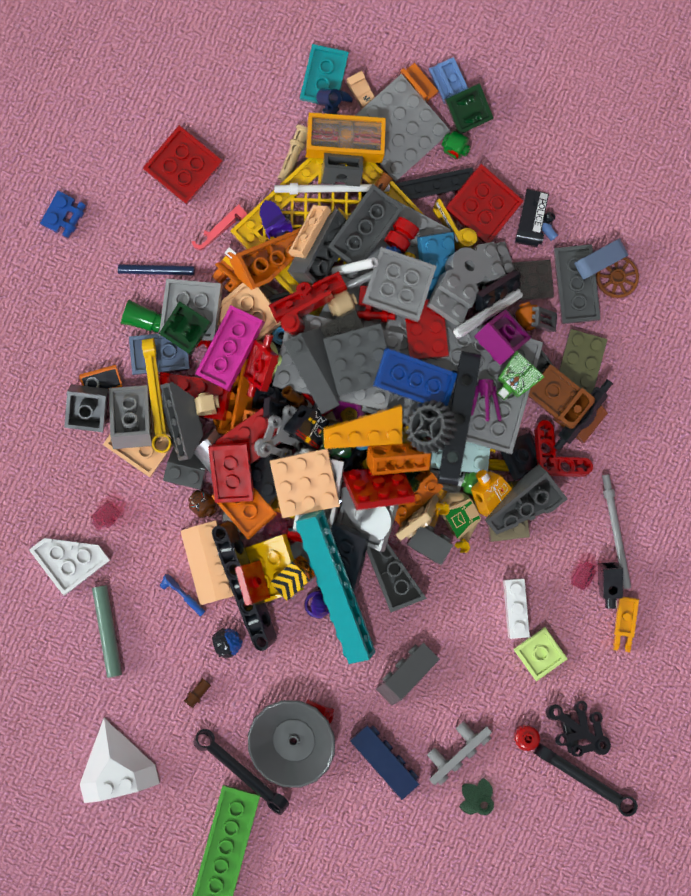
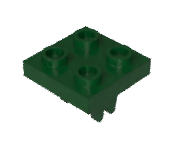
M480 83L444 99L455 128L461 134L494 119Z
M179 301L159 334L192 355L212 322Z

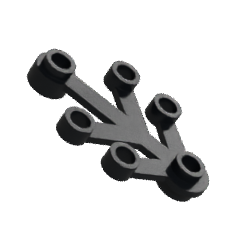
M577 701L574 704L579 724L565 715L562 708L557 704L549 705L546 708L545 714L549 720H559L575 731V733L567 735L558 734L555 738L557 745L565 746L568 742L586 739L590 744L583 746L573 745L571 747V754L573 756L580 757L584 753L592 751L598 755H605L609 752L611 744L609 739L603 736L601 728L603 716L600 712H592L589 715V720L593 723L595 734L593 735L589 731L585 714L587 710L586 702ZM580 703L583 706L582 710L578 707ZM555 709L558 710L557 716L554 714ZM595 714L598 716L597 721L594 720ZM561 736L564 738L563 743L560 742ZM601 742L604 744L603 749L600 747ZM577 747L580 750L579 754H576L575 749Z

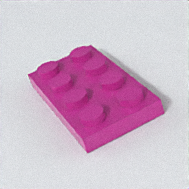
M230 305L195 374L230 391L251 351L254 340L257 339L265 322Z

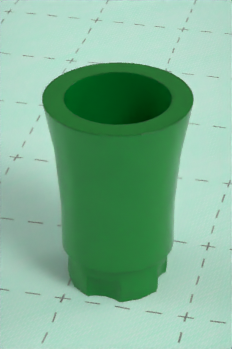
M129 299L122 315L121 325L159 333L162 314Z

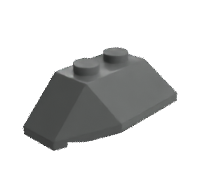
M173 382L160 385L162 404L178 460L191 459L203 436V426L196 412L194 397Z

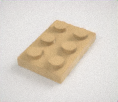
M436 494L400 524L396 533L400 541L405 537L407 539L411 538L417 532L416 529L421 526L424 528L431 523V518L435 514V505L439 500Z

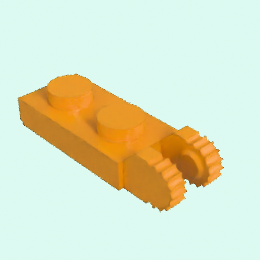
M629 597L618 599L613 650L618 651L620 637L627 636L625 652L631 651L632 639L635 635L639 599Z

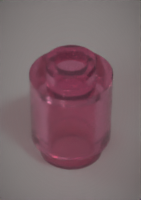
M587 561L584 563L580 562L571 577V584L584 591L586 587H589L597 572L594 570L595 566Z

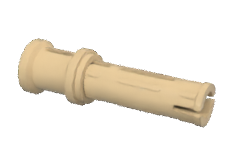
M297 124L295 127L297 130L293 139L289 142L291 147L277 177L281 181H284L293 172L301 150L306 148L307 127Z

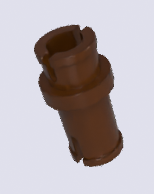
M286 386L282 390V395L290 401L291 406L295 409H298L301 405L308 407L305 397L297 393L291 386Z
M202 678L192 692L189 691L187 693L188 696L184 699V702L191 708H194L197 702H201V697L212 685Z

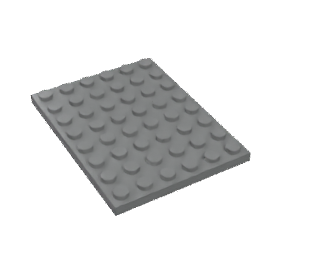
M397 315L396 320H389L387 322L385 330L404 334L400 353L409 356L405 318ZM445 319L449 356L422 359L421 361L457 373L461 351L481 354L476 386H478V380L491 379L494 380L497 392L502 387V384L497 379L511 357L499 365L489 352L479 344L474 336L485 325L481 324L463 337L456 338L453 330L457 326ZM530 339L516 352H519L536 368L543 342ZM462 376V383L470 385L471 378L469 376ZM453 387V390H452V393H451V397H450V400H449V403H448V407H450V409H451V403H452V398H453L454 387ZM530 389L518 398L512 393L506 400L501 399L497 395L501 421H498L493 396L489 397L490 420L486 421L485 397H481L479 393L474 414L470 417L466 442L512 454ZM391 393L388 409L401 404L402 423L405 424L410 422L408 416L413 415L412 409H418L417 404L422 403ZM363 406L362 411L374 414L379 409ZM437 412L430 414L431 417L439 416ZM456 414L454 416L458 424L464 423L463 415Z

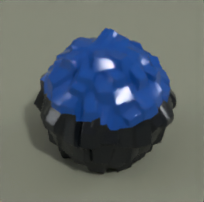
M221 628L212 636V643L219 657L225 659L232 658L241 649L243 640L240 638L239 633L233 629Z

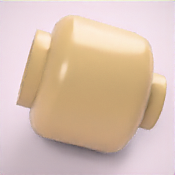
M347 290L335 294V298L327 303L332 316L336 315L339 319L355 312V305L358 304L355 295L350 294Z

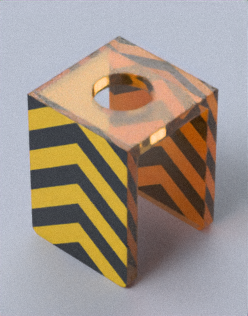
M300 555L271 581V584L288 601L316 575L307 560Z

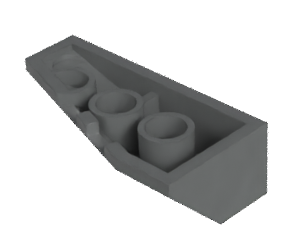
M538 464L523 476L488 515L485 521L497 535L518 526L523 521L528 519L531 521L536 519L535 516L554 511L567 500V497L547 471Z

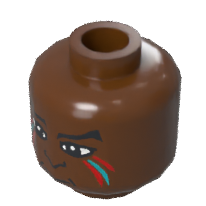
M196 490L188 499L189 509L199 518L214 515L217 510L215 508L217 503H215V500L211 497L212 495L206 490Z

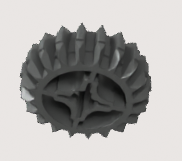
M435 400L417 404L418 409H412L413 415L408 416L410 422L405 423L409 427L405 431L409 434L407 439L412 442L411 445L421 452L424 451L430 454L432 452L438 453L439 450H445V445H451L449 439L455 438L452 435V432L457 430L453 427L457 423L453 419L455 414L450 412V407ZM437 412L439 416L431 417L430 414ZM429 436L432 440L426 442L423 438Z

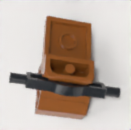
M549 364L542 373L545 377L530 388L528 397L553 416V420L563 427L558 434L560 439L553 446L554 449L560 452L566 442L571 444L575 438L581 443H585L605 418L608 412L603 408L602 403L608 397L606 392L613 383L606 379L600 388L595 387L590 394L585 389L577 386L553 365Z

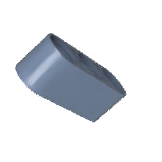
M619 238L574 264L584 280L629 254Z

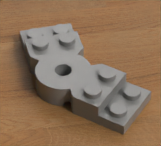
M505 242L479 244L473 249L465 247L449 256L445 264L446 272L440 275L427 307L457 327L460 326L468 309L475 302L476 294L479 292L477 284L480 283L483 286L493 284L515 270Z

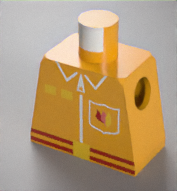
M480 470L476 474L478 482L471 488V492L479 514L488 517L512 488L502 476L491 471Z

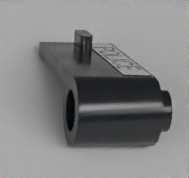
M531 189L526 190L515 243L536 248L538 244L542 245L544 234L541 231L549 196L548 193Z

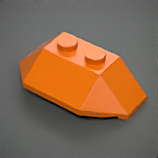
M248 359L244 362L232 386L226 421L213 419L216 431L220 434L227 433L243 421L244 409L252 408L253 398L246 395L250 385L243 376Z

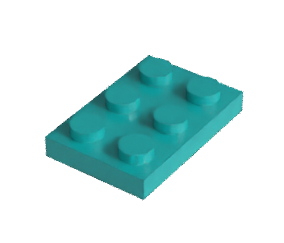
M312 44L300 100L318 104L316 96L320 89L341 90L349 52Z

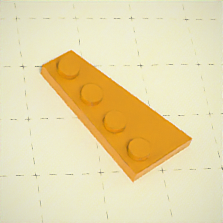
M399 404L387 410H379L374 414L363 415L351 421L347 420L325 427L324 448L402 444V405Z

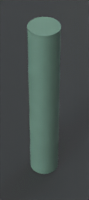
M107 585L92 588L106 675L107 678L122 675L108 588Z

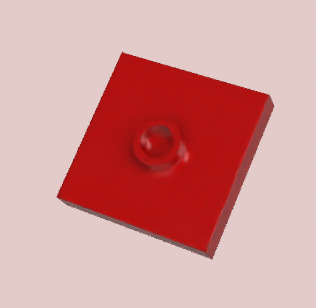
M260 560L235 567L246 606L271 598Z

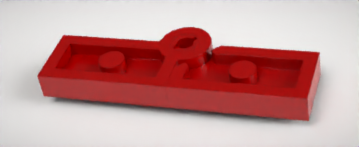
M338 271L313 283L312 287L308 282H302L297 285L296 292L268 306L276 322L279 323L285 314L313 300L319 293L330 290L335 295L347 290V287Z

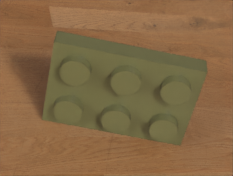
M570 329L559 371L577 386L591 394L595 388L608 339Z

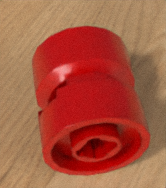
M398 217L393 225L394 230L389 231L384 241L390 247L395 246L405 254L411 245L409 240L414 239L420 230L409 220Z

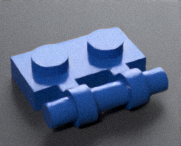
M57 190L40 224L56 233L62 227L65 229L62 236L69 238L71 233H74L75 225L79 218H82L84 215L83 211L86 205L79 202L76 208L73 207L76 200ZM70 212L73 215L67 223L65 222V219Z

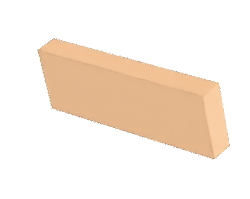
M313 205L288 252L291 256L307 257L331 212L328 206Z

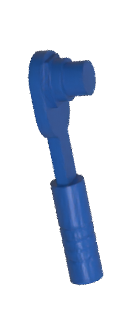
M165 574L163 576V580L160 583L162 589L165 590L167 587H171L177 591L200 617L206 612L190 595H187L180 588L179 584L170 575Z

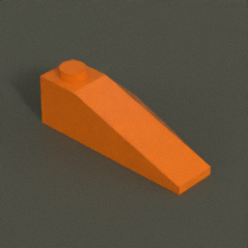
M301 228L235 254L229 261L237 278L251 290L272 281L294 260L295 257L291 256L288 252Z

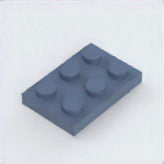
M159 334L129 337L132 375L147 374L142 340L150 338L155 340L158 373L190 370L189 354L166 338L159 336Z

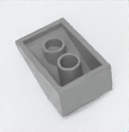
M148 385L109 388L110 437L113 449L152 446Z

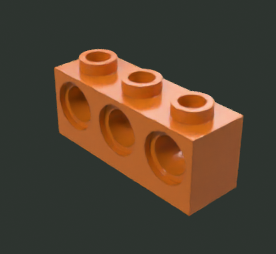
M412 443L368 446L366 463L372 475L426 471L430 468L431 453L418 451L417 448L411 445Z
M430 470L421 471L409 481L415 494V502L399 504L394 519L399 525L444 488L442 484H438V479Z

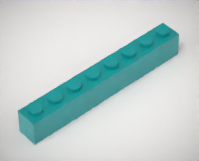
M323 510L302 515L296 521V529L301 535L303 548L310 559V567L314 570L317 585L323 594V601L328 607L330 620L334 623L336 636L343 647V655L347 658L348 664L370 660L376 651Z

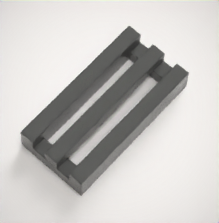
M532 307V311L535 312V315H532V319H535V322H532L531 326L548 332H556L557 313L542 307ZM541 314L552 317V319L541 317Z

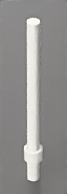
M290 183V185H274V193L298 195V193L367 192L372 184H360V187L346 186V184L298 185V183ZM388 184V186L386 187V189H385L383 192H389V191H390V185H389V184Z

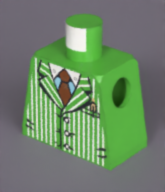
M516 352L497 379L502 384V387L496 394L503 400H506L511 393L518 398L545 376L519 352Z

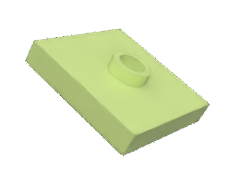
M543 627L513 649L535 681H538L568 659L546 627Z

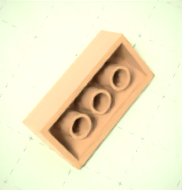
M218 521L208 522L181 531L200 605L234 596L212 537V529L219 525Z

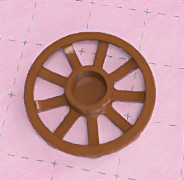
M626 257L621 259L626 261L622 269H618L617 261L614 263V270L609 266L606 267L610 272L609 275L600 274L601 271L596 273V281L600 291L610 298L627 297L638 285V269ZM630 264L634 271L625 273L624 270ZM636 274L635 283L626 279L627 276ZM600 278H609L610 280L602 286ZM623 283L633 286L632 289L626 292ZM610 284H613L612 293L608 292L604 288H606ZM618 285L620 286L623 294H615Z

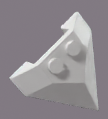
M105 717L103 718L80 782L84 803L103 801L160 784L156 764L149 760L119 730L113 727Z

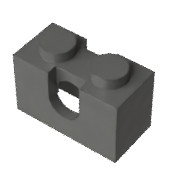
M324 153L321 183L335 184V182H344L346 186L360 187L363 173V156ZM345 163L347 166H339L337 164Z

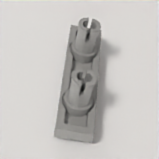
M463 721L456 728L467 742V745L451 760H446L436 748L427 754L438 768V772L429 779L433 785L437 783L442 785L449 778L447 774L451 770L456 772L463 765L461 762L466 757L470 759L478 752L475 749L480 744L484 746L492 739L490 735L493 732L486 727L479 734H475Z

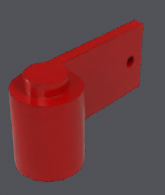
M330 290L319 293L313 300L285 314L281 319V327L291 336L303 333L305 324L302 317L331 302L335 296Z

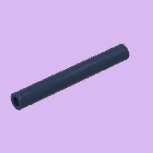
M118 264V274L194 276L195 272L194 266Z

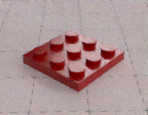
M179 125L145 164L143 170L184 204L188 205L221 166L223 160Z
M479 164L445 208L466 228L474 230L477 237L483 243H489L524 200L484 165Z
M370 469L343 472V480L357 510L415 502V494L404 473L372 475Z

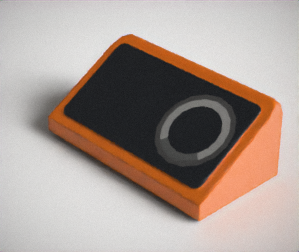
M116 365L79 375L82 386L105 389L123 386Z

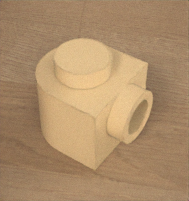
M209 393L198 394V397L195 398L197 415L217 414L216 408L220 407L218 396H213V394L210 395Z

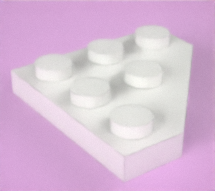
M44 538L29 549L63 596L111 561L100 545Z

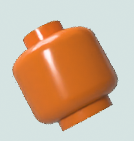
M530 302L520 304V309L515 311L518 323L525 331L536 329L531 326V323L535 322V319H532V315H535L532 307L538 306L535 304L531 305Z

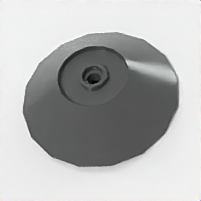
M281 700L266 706L254 718L248 732V752L254 767L268 781L282 787L301 788L318 781L329 770L335 755V736L329 721L317 708L299 700ZM291 738H295L297 743H292Z

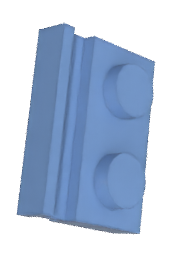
M454 57L434 67H430L428 70L444 104L445 98L468 88Z

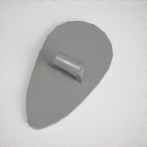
M347 487L341 489L340 496L343 507L356 529L370 536V541L384 539L390 533L393 521L387 506L357 510Z

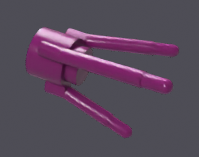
M478 380L471 416L474 414L480 393L481 397H485L486 421L490 420L489 397L493 396L498 421H501L494 380Z

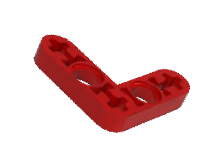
M542 420L535 426L537 465L539 464L550 476L585 477L592 472L593 463L588 458L556 457V449L553 448L555 445L554 428L551 422ZM542 426L547 430L545 439H542L544 437V430L540 429ZM543 443L547 444L550 447V452H544L541 445ZM546 462L548 466H551L549 470H547V467H544ZM562 462L569 465V471H564L561 468ZM581 464H583L584 467H587L585 471L583 468H579Z

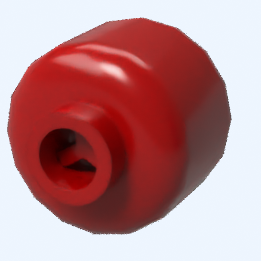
M524 724L515 730L514 741L520 749L531 751L539 745L540 735L533 726Z

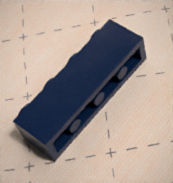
M366 724L350 738V742L399 798L403 800L419 785L417 780L419 776L413 769L409 771L404 766L406 761L399 754L396 756L391 751L393 747L387 740H381L378 736L381 733L374 725L370 727Z

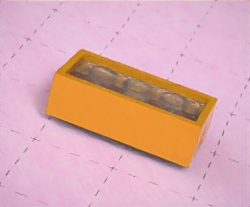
M309 112L306 158L323 159L324 153L363 156V162L382 163L385 153L386 118Z

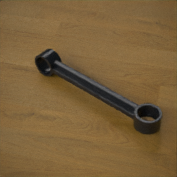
M202 729L198 731L193 739L196 749L211 753L261 796L273 812L279 815L284 813L289 806V802L284 796L276 792L274 793L215 742L214 734L210 730ZM201 734L207 735L210 739V745H201L198 742V736Z
M541 743L536 747L533 752L535 755L616 805L617 810L622 815L632 816L636 813L638 805L631 796L620 795ZM624 799H631L633 801V808L629 812L621 810L620 805Z

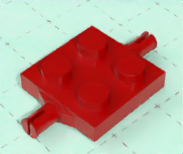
M266 333L263 342L259 340H254L243 374L250 385L246 394L248 397L254 398L257 388L260 391L267 392L272 382V375L279 357L270 347L273 339L272 334Z

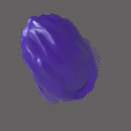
M265 200L260 207V218L268 239L270 240L271 236L276 238L284 235L286 231L292 232V223L290 220L285 219L279 206L272 201Z
M314 591L306 597L304 607L308 615L321 619L329 614L328 607L323 601L322 591ZM313 597L312 602H311V605H310V606H311V611H310L309 608H308V601H309L310 598Z

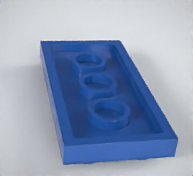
M385 348L373 386L422 404L424 401L430 402L435 400L448 406L457 373Z

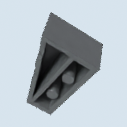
M424 643L419 646L415 644L408 651L410 655L406 659L402 658L395 665L397 668L393 672L389 671L382 678L383 682L376 688L391 705L401 701L440 660Z

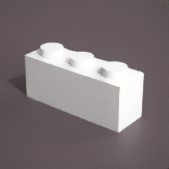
M525 579L503 580L508 638L530 637Z

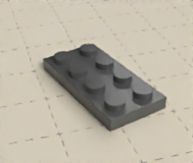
M592 244L554 248L561 324L600 321L596 274L583 280L574 264L593 253Z

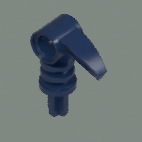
M322 88L316 96L318 104L325 106L322 111L326 114H338L337 112L340 110L338 105L341 101L349 103L353 101V98L348 93L337 89Z

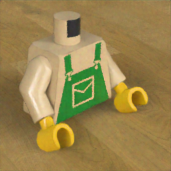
M461 492L447 493L442 501L436 503L435 506L439 510L438 515H442L451 534L460 539V541L455 543V547L461 548L460 553H467L470 550L469 540L476 526L481 521V517L477 511L474 499L471 500L468 495Z

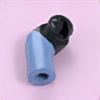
M549 211L545 213L542 231L552 241L558 234L552 228L555 214Z

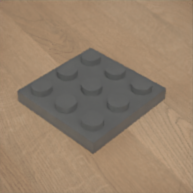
M380 323L323 338L338 396L374 387L385 348H387Z

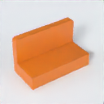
M415 63L406 70L404 68L400 70V74L407 79L426 103L438 94L439 91Z

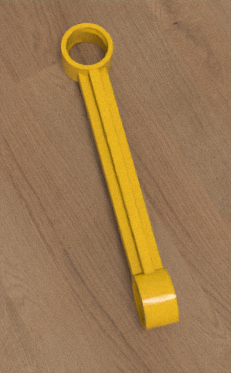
M154 338L143 339L142 350L146 364L155 431L152 447L156 452L166 453L172 447V440L166 433ZM160 436L166 437L169 440L168 447L163 451L157 449L155 445L156 439Z

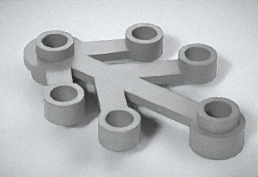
M285 406L282 419L275 415L269 417L264 438L258 439L254 445L258 456L267 457L270 454L277 455L280 458L292 456L290 449L274 447L279 442L292 445L298 450L306 448L297 439L289 437L290 434L283 430L289 419L296 412L294 407ZM278 428L276 435L273 436L274 429Z

